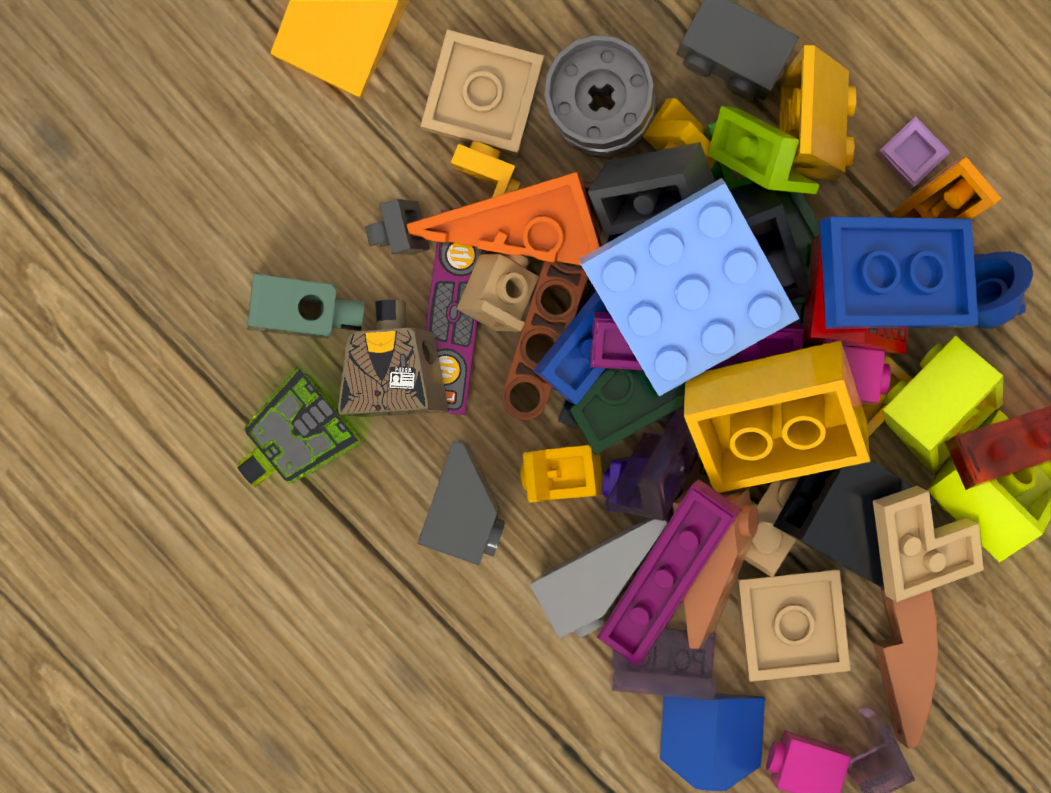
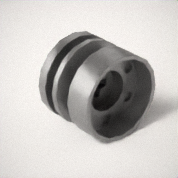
M589 36L573 41L556 56L547 72L544 96L549 114L557 130L571 147L588 156L609 158L630 151L644 139L643 134L655 117L656 94L648 63L634 46L617 37ZM611 93L614 107L611 110L601 107L595 112L596 107L592 98L596 94L605 98Z

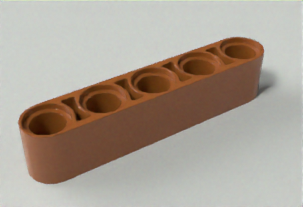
M583 180L587 194L595 180ZM595 215L594 220L601 237L603 227L598 216ZM544 261L502 394L504 408L511 416L518 420L536 418L547 405L552 387L533 371L538 363L529 359L525 351L526 345L530 339L536 336H545L554 344L575 318L588 278L581 265L567 266L559 261L555 263ZM549 289H562L568 294L570 307L563 314L552 315L542 307L541 298ZM519 384H531L539 392V404L530 412H520L511 404V392Z

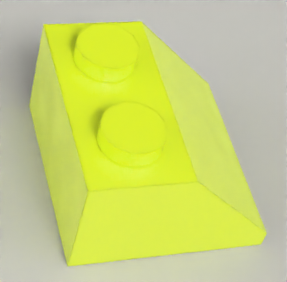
M954 336L946 346H943L941 343L935 345L920 363L922 370L909 383L906 380L900 381L884 400V403L887 405L883 409L886 424L933 475L1003 405V375L957 336Z
M999 409L941 467L927 491L937 501L938 505L944 511L950 513L957 521L968 518L978 523L981 547L985 548L1000 563L1043 535L1051 519V460Z

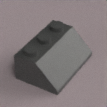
M461 440L453 441L417 544L479 565L483 553L494 557L505 521L496 518L499 505L469 443Z

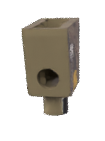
M376 301V330L351 332L347 337L338 415L373 417L448 412L447 398L433 333L415 327L406 328L405 301Z

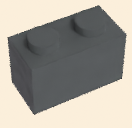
M703 0L680 43L677 55L684 58L683 65L692 72L704 77H709L712 73L729 82L727 88L737 96L750 101L757 97L764 101L771 92L800 37L730 0Z
M701 142L609 160L605 163L588 190V194L605 235L609 236L628 232L714 183L715 180Z

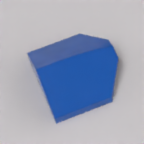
M664 690L660 760L695 789L727 791L761 766L765 697Z

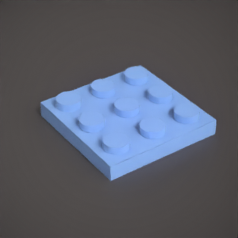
M722 178L580 258L581 266L658 396L663 395L800 319Z

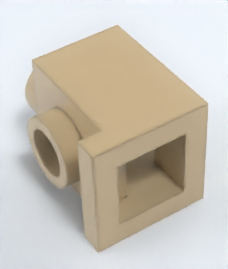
M504 253L479 255L456 309L495 331L521 332L525 322L521 321V318L539 276L527 270L530 261L522 255L515 256Z

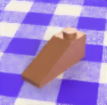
M691 486L673 502L674 513ZM749 487L719 493L741 508L742 511L684 598L690 649H699L716 629L750 544L757 533L758 511L755 505H751Z

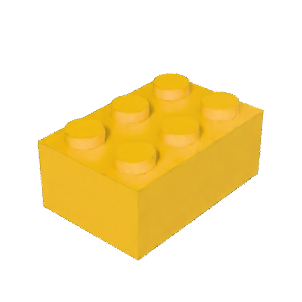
M841 340L705 371L685 382L684 418L712 488L718 493L870 462L867 420Z

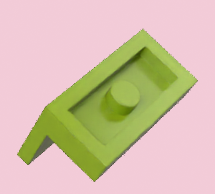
M721 106L707 156L769 190L817 194L820 185L791 169L800 139L739 108Z

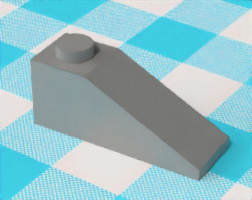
M671 506L540 574L529 584L559 639L573 631L578 638H581L604 625L601 617L614 604L674 515Z

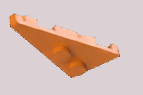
M580 171L406 224L409 234L423 237L426 240L443 243L448 241L475 246L481 250L515 256H531L538 260L554 263L559 261L581 265L580 258L602 246Z

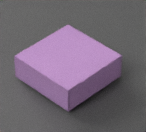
M915 116L876 154L912 189L950 151Z

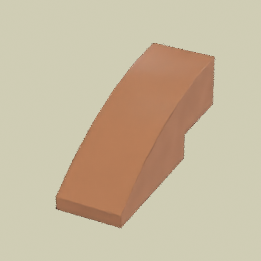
M881 588L892 638L873 642L896 738L909 749L919 745L928 720L935 689L938 660L937 616L932 590L895 602L885 596V590Z

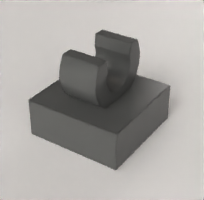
M396 199L380 204L384 221L365 226L369 246L380 244V247L390 245L392 254L413 255L430 250L428 240L409 234L406 225L422 219L418 201Z

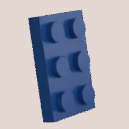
M828 217L820 220L826 329L967 328L979 325L972 219Z

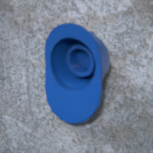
M1011 251L974 254L979 325L973 327L992 329L1004 325L1016 315L1025 313L1026 301L1024 292L1029 288L1033 278L1031 262L1024 255Z

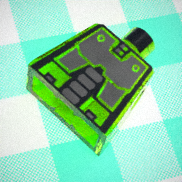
M298 367L245 426L244 431L257 447L240 460L236 466L253 487H257L276 470L288 484H294L355 450L365 442L345 417L338 415L336 406L305 369Z

